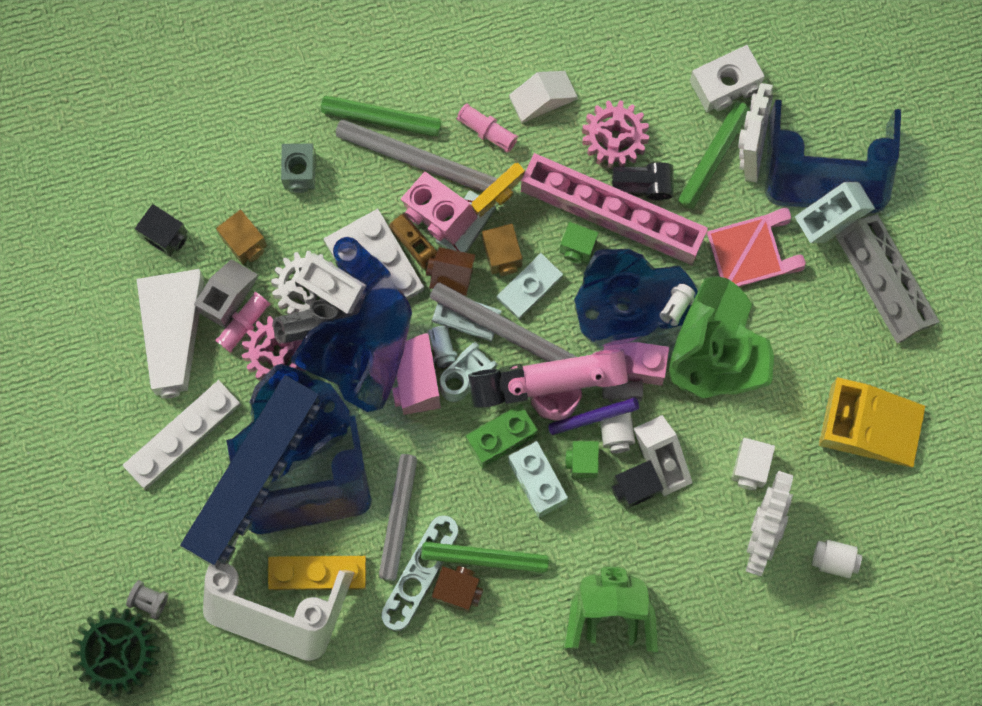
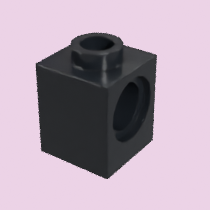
M154 204L150 206L135 227V231L141 239L169 257L174 251L178 252L187 240L186 234L188 231L184 224Z
M651 460L615 475L613 480L615 485L611 486L618 504L624 502L626 509L662 494L664 490Z

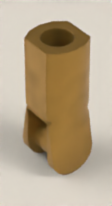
M405 213L390 223L389 228L420 267L425 269L429 257H436L437 251ZM422 243L425 249L418 254L414 248Z

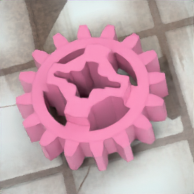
M621 100L618 102L617 107H613L612 103L607 101L606 109L603 110L597 105L594 110L596 116L592 114L586 116V122L589 125H583L582 133L587 136L583 137L582 143L586 146L591 145L588 148L587 154L588 156L597 154V164L607 160L608 168H612L614 162H618L620 167H625L626 159H629L634 164L637 160L636 153L644 154L645 147L642 144H648L649 135L643 133L648 131L649 124L641 123L644 114L638 113L635 115L633 113L635 107L633 104L628 109H625ZM612 117L606 122H601L606 118ZM624 119L629 121L633 127L629 126ZM613 131H619L618 138L612 137ZM598 142H602L607 150L602 148ZM625 146L630 147L625 151L618 152Z
M268 317V324L264 326L261 322L257 321L256 326L258 330L256 332L252 330L247 331L251 341L242 342L243 348L249 350V352L242 354L243 360L252 361L247 366L248 371L251 373L258 370L255 376L256 379L261 381L266 376L269 385H273L275 379H279L281 382L284 375L297 380L296 371L299 369L305 372L307 369L302 361L311 360L310 353L304 351L311 347L310 341L297 340L279 344L274 337L272 317ZM267 335L262 345H258L259 341ZM276 345H279L281 348L279 356H274L272 353ZM296 356L295 360L286 367L290 358ZM259 362L270 363L273 365L274 370L263 367Z

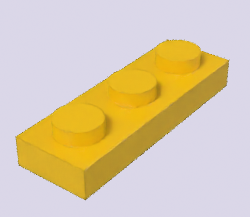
M366 556L268 557V589L332 590L339 570L354 572L348 590L366 589Z

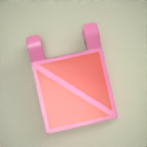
M782 208L764 216L707 231L719 276L727 278L738 287L780 275L803 271L806 264L803 255H796L781 261L771 229L772 227H780L790 223L791 214L789 209Z

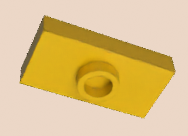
M518 162L514 163L471 203L479 218L496 203L502 205L513 195L512 189L522 180L525 174V170Z

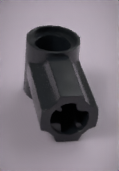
M662 162L646 165V167H613L612 187L633 196H646L650 200H669L674 197V167L669 163Z

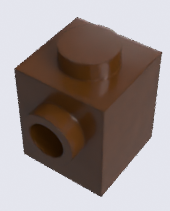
M439 247L436 257H429L426 276L431 277L429 288L433 289L437 283H441L463 296H467L475 254Z
M442 566L432 600L469 613L472 606L478 607L484 589L478 587L480 579L474 577L476 572L457 566L456 571Z

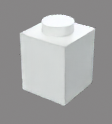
M743 438L740 443L731 480L738 481V486L744 489L756 490L757 487L762 488L767 481L775 446Z

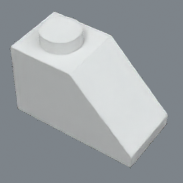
M663 415L633 428L645 460H651L664 488L663 496L693 483L677 434Z

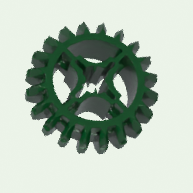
M111 608L110 618L108 619L105 611L101 610L98 612L100 622L97 623L95 619L89 617L87 618V623L91 628L89 630L83 627L78 628V632L85 636L82 641L79 639H73L72 644L81 647L80 651L71 652L72 658L81 659V662L76 663L73 669L74 671L85 670L79 677V680L83 683L92 678L88 687L91 691H95L101 685L100 694L107 696L112 687L113 696L120 697L123 686L126 693L131 695L134 693L133 682L138 687L143 688L145 683L140 677L143 674L149 678L154 676V673L147 670L149 664L153 666L159 665V661L151 658V654L160 653L161 648L150 646V643L155 642L159 637L155 633L146 635L153 626L149 622L140 626L143 620V616L140 614H136L131 620V610L125 609L120 618L118 609ZM115 626H125L131 628L133 632L129 636L124 635L122 638L114 640L105 630ZM98 637L97 640L100 642L102 650L93 664L91 650L94 641ZM140 641L141 655L138 664L134 668V664L130 659V653L136 646V642ZM109 643L123 648V651H119L122 653L120 658L123 662L114 657H109V654L112 653L109 652L112 648ZM113 665H118L127 675L118 679H105L99 672L103 669L107 670Z

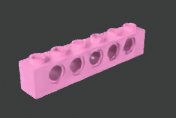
M534 153L521 180V192L689 265H693L708 230L703 225Z

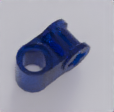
M343 237L335 243L333 248L335 264L342 271L367 285L363 291L366 297L372 294L371 290L384 278L388 279L391 276L389 270L354 238ZM351 248L355 250L356 256L352 260L346 261L340 258V252L343 249Z

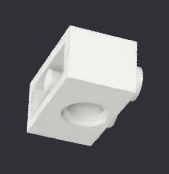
M745 45L692 70L690 83L706 112L713 109L721 111L733 103L732 100L742 95L744 98H748L753 93H757L760 83L763 82L764 74L748 45ZM730 77L736 84L727 86L722 83L721 78Z

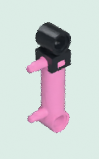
M621 348L606 349L594 352L592 355L526 366L515 364L499 367V369H485L468 375L473 407L476 408L496 406L504 402L509 404L527 401L528 397L593 386L611 387L628 382L624 349Z

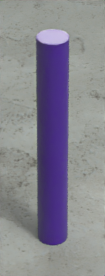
M634 397L549 423V431L552 435H557L639 410V402Z

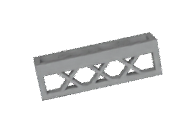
M878 214L858 219L836 235L897 344L907 340L917 332L939 323L937 316ZM870 225L873 228L877 237L872 233L871 229L869 228ZM886 255L889 256L892 263L888 261ZM901 282H903V283L905 284V286L907 287L908 291L903 287V285H902ZM917 309L920 310V312L922 313V315H923L925 321L922 320V318H921L920 314L918 313Z

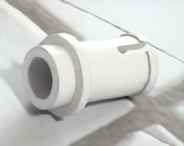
M679 284L671 290L672 296L660 313V318L667 324L671 318L673 319L671 322L672 326L678 325L688 305H692L695 300L694 290L685 284Z

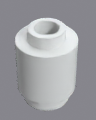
M631 412L600 421L603 447L610 449L611 453L629 451V446L635 443Z
M826 540V542L818 541L812 566L819 567L821 572L850 579L852 573L858 574L862 555L857 554V547L831 540Z

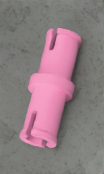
M468 103L461 108L456 120L477 132L480 139H488L506 153H509L517 142L518 136L497 124V119L494 117H486Z
M254 292V295L239 313L234 312L231 316L233 320L215 341L231 353L232 349L247 331L255 328L253 324L271 304L260 294Z

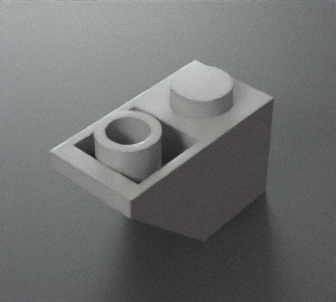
M231 259L209 279L195 301L194 306L199 314L226 328L232 320L231 316L234 312H237L259 276Z

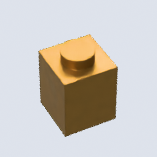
M241 209L216 228L220 238L242 265L248 260L249 262L255 261L264 253V248L267 246L264 237Z
M513 224L482 231V241L492 275L499 273L500 276H507L517 272V268L522 267V255Z

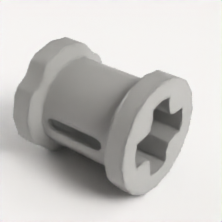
M138 580L129 593L126 606L131 609L137 607L151 614V618L157 620L166 605L169 593L154 591L145 587L144 582Z

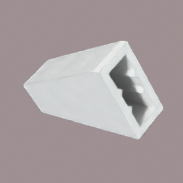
M200 269L136 279L151 390L156 396L160 395L161 398H174L179 396L180 392L188 390L199 320V312L194 303L204 288V277Z

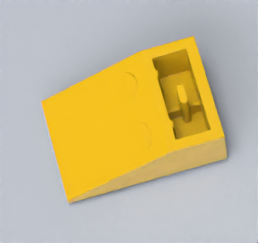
M837 377L830 388L818 446L913 468L926 406L869 384Z

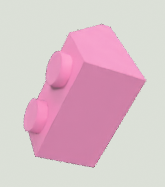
M428 333L393 346V357H387L390 376H397L398 387L392 388L395 407L402 406L403 415L440 409V398Z

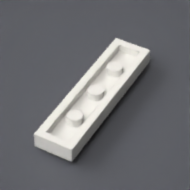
M218 380L123 464L124 468L146 490L240 407V402Z

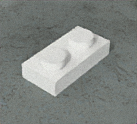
M315 253L309 254L295 282L347 314L353 312L367 286Z

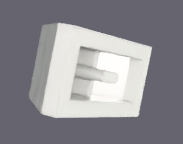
M565 71L537 72L509 94V98L521 123L578 99Z

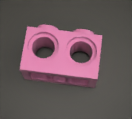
M424 172L401 198L407 209L405 214L417 225L421 222L428 226V232L437 240L442 241L444 238L453 245L478 218L469 202L427 172ZM426 200H430L429 203L422 205ZM453 216L450 220L443 222L447 217Z

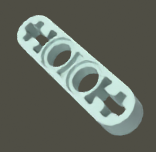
M439 516L435 518L425 532L382 610V620L388 629L401 631L410 624L444 563L437 561L431 568L421 566L419 556L422 544L427 542L429 538L435 542L438 537V531L435 529L436 526L443 527L445 523H448L450 525L449 531L452 535L450 537L445 535L440 543L454 545L458 536V526L451 517ZM414 578L420 581L422 585L421 592L416 596H407L403 591V585L406 580ZM397 595H400L402 599L414 603L411 609L405 605L402 610L405 620L403 622L397 621L394 625L390 623L391 617L388 615V612L398 609L401 602L395 600Z

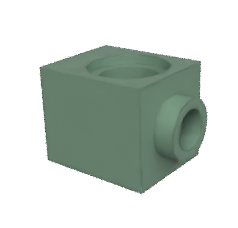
M282 144L281 181L284 189H289L290 192L304 193L308 189H315L316 153L313 144ZM297 164L306 166V170L301 174L291 173V169Z

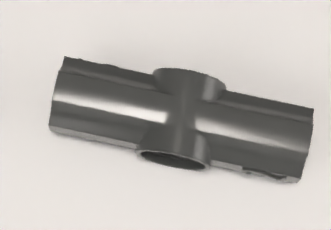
M359 299L353 312L348 314L326 300H316L312 302L310 309L307 311L274 317L272 327L274 337L279 344L306 338L322 343L329 341L333 336V332L368 325L370 315L368 313V305L363 299Z

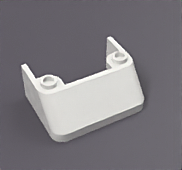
M238 537L234 541L233 547H235ZM229 562L226 565L221 563L218 569L209 565L204 582L203 615L207 622L214 626L307 661L320 658L327 649L354 572L339 570L328 601L316 597L307 598L299 604L293 618L235 596L239 577L236 569Z

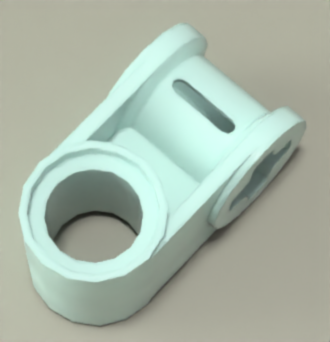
M476 342L472 343L442 373L440 379V392L442 396L451 402L462 400L471 392L468 375L475 371L496 369L498 364L495 361L491 362L479 350V345ZM456 378L463 383L461 389L454 391L447 388L446 382Z

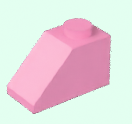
M640 342L604 344L603 350L624 349L628 381H642L643 383L662 386L665 379L669 347Z

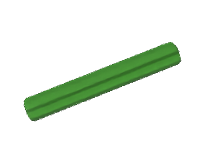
M327 95L323 97L321 102V112L324 114L434 137L439 135L441 129V120L438 118Z
M737 101L733 104L678 198V203L682 207L690 210L695 208L745 122L747 111H750V108L745 103Z
M432 542L423 543L421 548V558L423 560L541 573L547 572L549 566L548 556L541 554Z

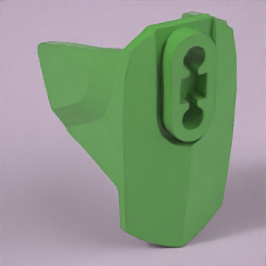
M724 277L704 279L687 313L671 355L668 372L673 384L683 391H688L699 397V399L719 394L733 395L769 386L773 380L774 353L770 340L746 328L752 303L742 289L731 280Z
M614 566L601 568L600 575L595 573L584 577L571 601L563 650L578 648L585 617L587 618L586 638L591 643H596L597 624L603 617L618 615L624 617L628 624L629 645L636 643L638 639V621L644 620L646 650L652 652V654H658L655 610L648 596L646 584L631 575L628 577L626 569Z

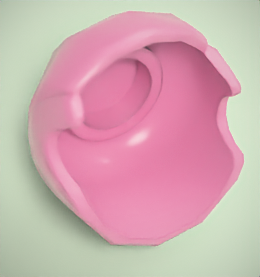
M575 389L530 397L531 405L542 418L554 421L563 420L571 416L582 398V390Z

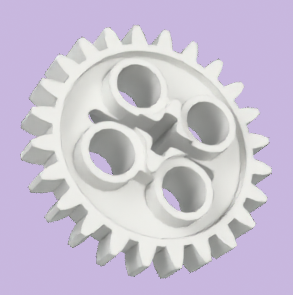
M778 471L772 487L767 488L761 506L756 511L751 526V531L753 532L747 548V553H750L746 572L762 576L767 560L772 559L779 540L783 537L789 517L787 513L793 494L789 493L793 475Z

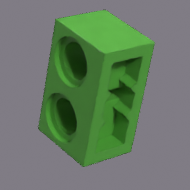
M519 404L466 435V443L481 468L484 469L537 438L538 430L523 405Z

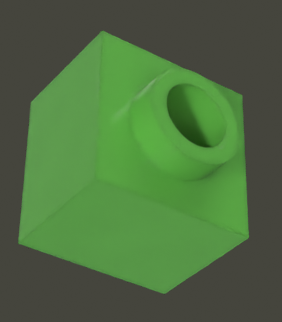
M569 222L560 244V253L564 254L565 259L573 263L581 264L582 261L589 263L599 232Z
M599 441L572 442V450H566L565 469H571V478H597Z

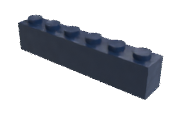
M284 375L181 542L180 546L183 550L215 569H218L221 563L226 565L236 549L232 546L238 535L244 536L253 522V519L250 518L256 506L261 508L270 494V490L267 487L273 477L277 480L281 477L288 464L284 459L290 450L296 451L305 436L301 432L306 423H313L322 408V406L318 405L320 402L319 394Z

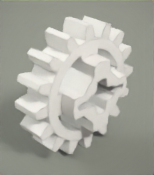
M307 251L305 258H301L298 252H295L294 261L291 262L289 259L284 258L285 268H275L279 278L271 279L272 286L279 289L274 290L272 294L274 299L282 298L278 302V306L281 310L288 307V314L309 310L312 302L316 301L318 295L310 290V296H307L302 285L295 282L311 251ZM296 271L293 278L287 281L289 275ZM298 298L305 302L306 305L297 304L292 300Z

